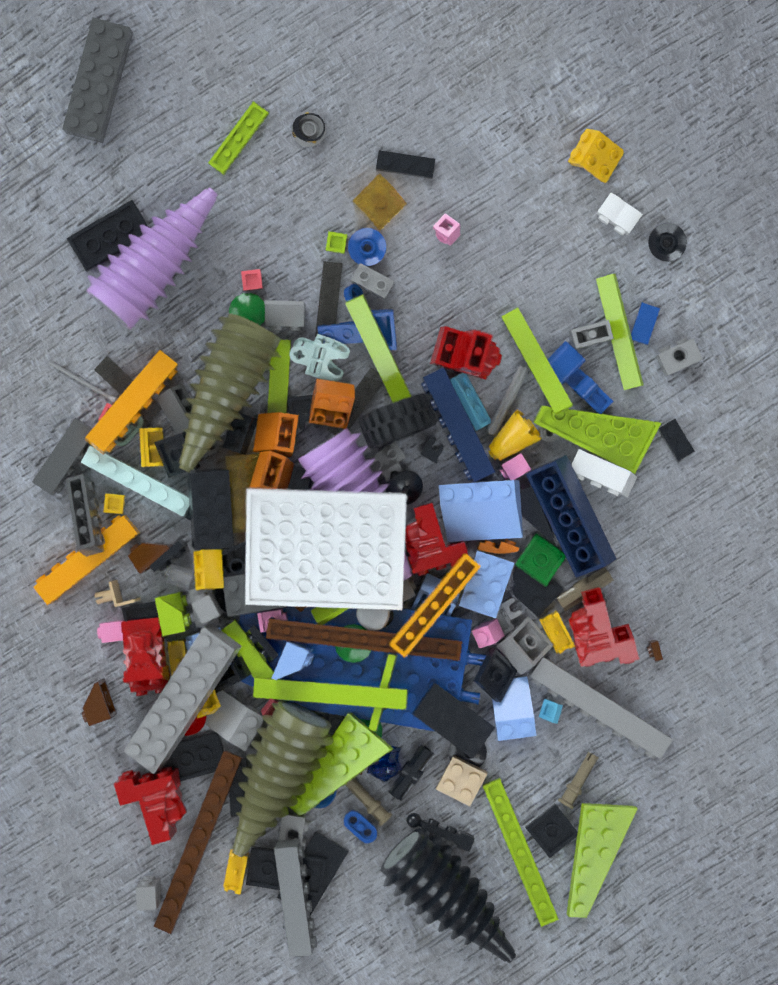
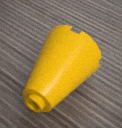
M519 409L511 415L488 446L490 449L488 453L494 460L498 458L501 461L542 439L540 432L529 419L522 418L524 413Z

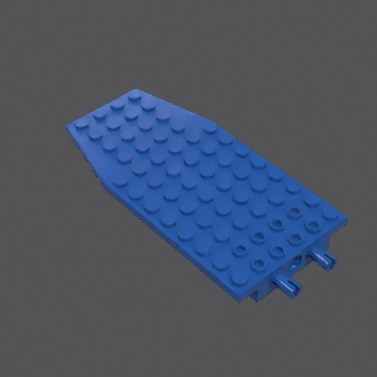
M294 606L283 608V613H287L288 621L317 624L310 611L315 607H306L302 612H299ZM357 608L347 609L324 625L345 627L351 624L361 625L356 616ZM405 608L393 610L394 617L391 624L376 631L397 634L416 610ZM257 613L240 616L239 624L245 633L254 625L260 631ZM440 615L422 636L462 641L460 661L415 655L403 657L401 654H398L389 688L408 689L407 709L383 708L380 722L434 731L411 714L434 682L459 701L479 705V699L475 698H480V693L464 691V688H462L466 665L481 666L484 662L481 660H485L487 656L486 654L470 653V650H468L473 620ZM262 632L261 634L278 653V656L269 663L266 660L275 672L288 641L266 638L267 632ZM300 642L313 648L312 654H314L311 664L299 671L279 678L281 680L380 687L390 653L371 651L364 660L352 663L342 659L336 652L335 646ZM249 675L241 681L245 684L254 687V678L252 675ZM286 700L297 703L309 710L342 716L353 713L357 718L371 720L374 707Z

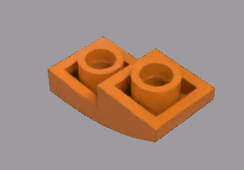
M505 539V542L500 541L498 548L495 547L496 543L485 540L484 543L479 542L477 548L484 552L497 554L519 551V547L515 546L516 542Z

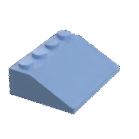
M519 480L439 485L440 506L448 542L523 538Z

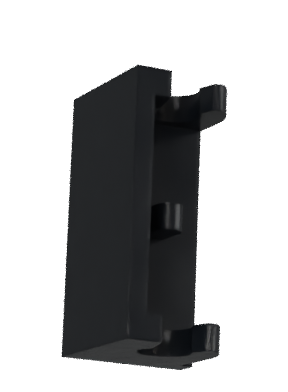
M240 413L244 419L235 418L230 425L234 431L228 430L223 448L246 455L257 425V419Z
M431 435L420 454L437 464L439 461L438 457L442 453L444 446L442 444L437 451L436 445L432 448L436 438Z
M242 656L232 661L215 687L216 693L251 675Z

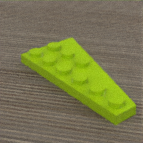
M541 405L533 423L634 474L661 425V422L572 409H566L555 415L551 406Z
M348 713L332 736L333 743L325 746L327 755L323 758H317L320 762V768L311 771L314 777L311 782L303 783L306 787L305 793L296 795L298 803L290 808L299 816L306 814L326 797L332 795L337 789L347 784L371 764L377 762L382 756L393 750L388 743L374 731L369 730V727L353 713Z
M581 804L566 914L568 917H588L638 809L636 806Z

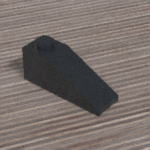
M532 486L520 490L522 517L549 541L554 540Z

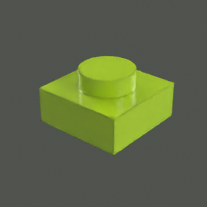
M328 231L325 251L345 254L348 235Z

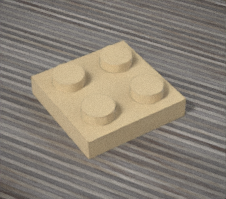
M453 755L436 786V790L471 806L488 772Z

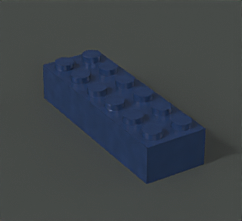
M444 367L423 377L421 387L425 394L429 393L432 399L430 403L433 411H438L440 415L438 421L442 429L446 428L449 433L446 436L451 446L455 445L457 452L454 454L459 463L463 462L466 468L463 472L467 480L476 482L494 473L495 470Z
M567 455L526 473L576 578L603 568L617 559Z

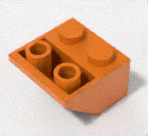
M316 379L309 423L346 429L355 399L354 385Z
M281 412L258 414L253 452L260 453L270 450L285 457H291L294 451L298 415Z
M270 450L260 452L249 488L287 490L295 464L287 457Z

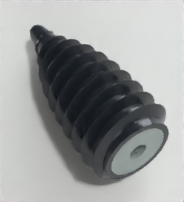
M418 828L405 836L391 850L381 866V872L386 876L383 886L388 887L394 883L396 885L394 896L405 893L407 897L404 905L418 904L415 914L429 913L426 923L431 924L438 920L440 922L439 932H443L448 928L453 930L451 939L463 936L466 938L465 945L473 942L479 945V949L484 948L504 962L510 963L513 961L516 953L505 937V932L499 927V917L493 916L494 904L486 902L488 897L487 891L479 889L480 882L478 878H470V868L468 866L461 867V857L458 855L451 856V846H441L442 837L440 835L429 837L428 830Z

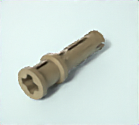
M588 752L572 782L566 785L567 789L562 798L558 799L559 802L571 809L574 808L573 804L578 795L582 794L581 788L599 757Z
M355 778L345 784L359 801L367 808V813L372 814L379 822V826H382L393 815L391 812L388 813L382 807L381 802L375 800Z

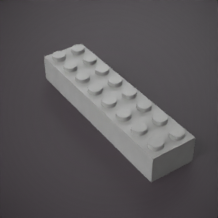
M213 624L203 627L126 746L124 752L153 774L163 769L242 646Z

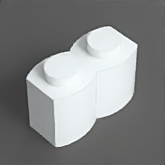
M610 193L597 212V215H599L598 219L604 224H612L615 227L614 230L620 235H629L643 215L613 193Z

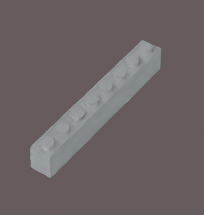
M544 656L537 662L529 674L532 677L531 681L540 687L542 684L549 688L547 691L555 697L558 695L564 697L563 702L571 707H574V705L581 708L579 712L588 718L591 715L597 718L596 723L604 728L608 725L613 729V734L620 738L625 736L630 739L628 741L629 744L637 749L641 746L645 749L644 753L653 759L655 757L661 759L673 741L665 733Z

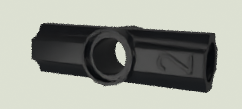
M421 744L410 761L408 760L404 764L398 778L388 792L396 799L402 801L411 787L419 781L424 773L423 770L435 753Z

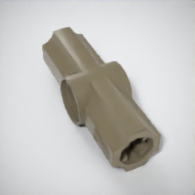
M603 567L589 577L586 576L572 585V588L560 594L556 599L566 612L582 601V591L598 587L601 589L614 580L608 570Z

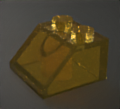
M380 173L352 201L353 205L379 231L407 204Z

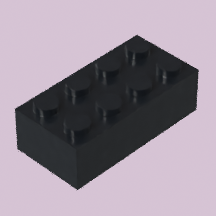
M220 468L187 472L192 548L194 550L234 547L229 470Z

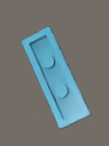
M461 373L450 379L475 430L477 431L490 424L491 419L467 374Z

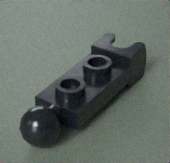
M417 813L409 814L406 819L409 827L417 828L419 826L423 830H428L435 835H440L445 839L455 842L458 848L470 852L475 839L474 835L462 830L459 834L456 828L448 825L446 828L439 825L440 822L431 818L428 821L422 820Z

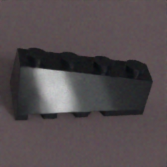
M246 541L222 551L223 578L246 574Z

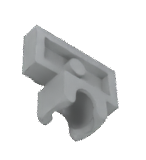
M395 441L371 457L375 458L370 467L372 471L382 470L380 475L383 474L388 482L393 473L403 471L399 463L405 460L406 457Z
M513 596L501 602L496 616L504 635L515 629L510 620L522 614V611L519 609L510 611L509 606L515 601ZM485 615L488 621L496 619Z

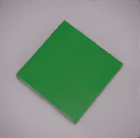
M536 533L514 565L546 587L566 556L561 550Z

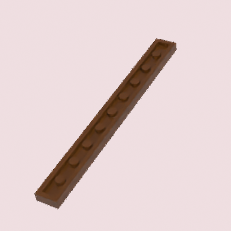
M268 619L266 638L400 654L389 645V642L396 633ZM422 637L407 655L460 661L462 641Z
M227 750L223 751L154 924V927L169 934H172L243 758Z

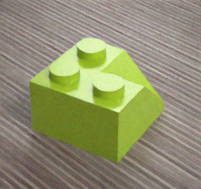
M182 591L155 598L163 636L185 632L190 629V625H192L190 613L187 614L185 606H188L186 595H183Z

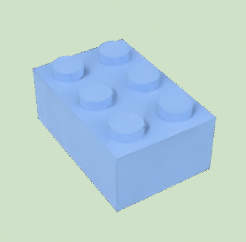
M477 551L474 561L481 567L466 584L459 606L496 618L514 562Z

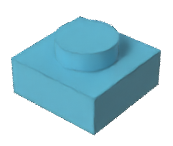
M544 699L539 717L557 724L563 705Z

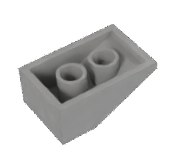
M222 690L216 693L221 707L215 713L207 715L205 725L230 743L246 751L257 733V728H260L264 721L263 715L259 710Z

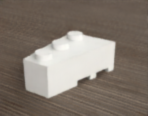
M580 449L572 463V467L579 480L583 481L586 478L591 481V485L597 488L603 486L608 489L607 492L615 496L620 494L628 498L637 479L632 472Z

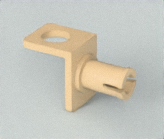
M118 580L109 582L110 590L95 593V598L103 597L96 600L98 605L113 601L114 606L118 607L141 600L136 598L123 602Z

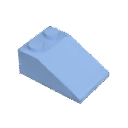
M516 677L513 679L501 702H495L492 699L498 741L536 736L528 677Z

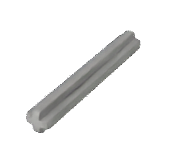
M519 366L487 429L488 434L492 436L497 434L529 371L528 368Z

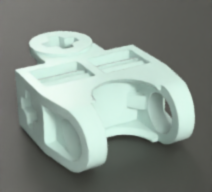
M317 334L314 341L303 337L296 339L290 350V358L295 363L306 365L305 374L323 380L339 381L344 373L332 360L348 358L350 350L346 345L335 339Z

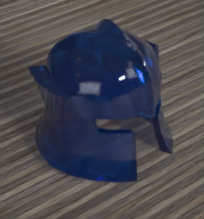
M391 746L393 750L386 753L377 762L371 764L367 768V774H371L382 782L389 781L398 773V770H402L398 759L401 747Z

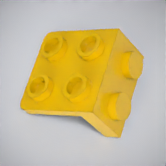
M586 129L582 133L576 148L572 150L567 162L572 166L584 168L599 181L606 183L624 151L600 131Z

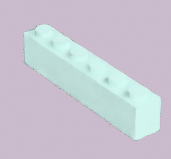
M89 446L81 463L183 517L187 515L190 508L189 496L108 453L103 455L93 446Z

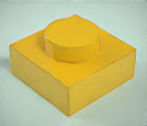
M105 493L103 512L124 514L125 495Z

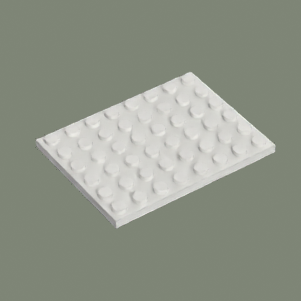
M247 488L245 604L402 610L406 494Z

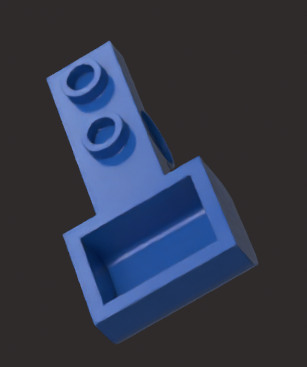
M371 310L389 349L397 350L394 310ZM354 321L318 326V334L335 339L342 344L364 343Z
M565 341L547 359L561 385L564 383L569 385L595 412L602 414L613 403V400L580 369L586 360L568 342Z

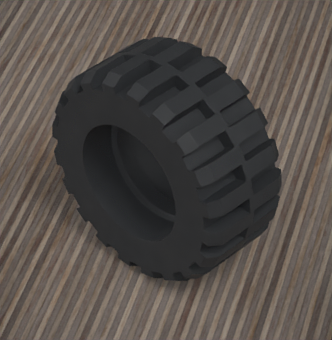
M424 393L393 402L369 412L359 419V425L367 446L371 449L417 434L436 425L437 422L429 398Z

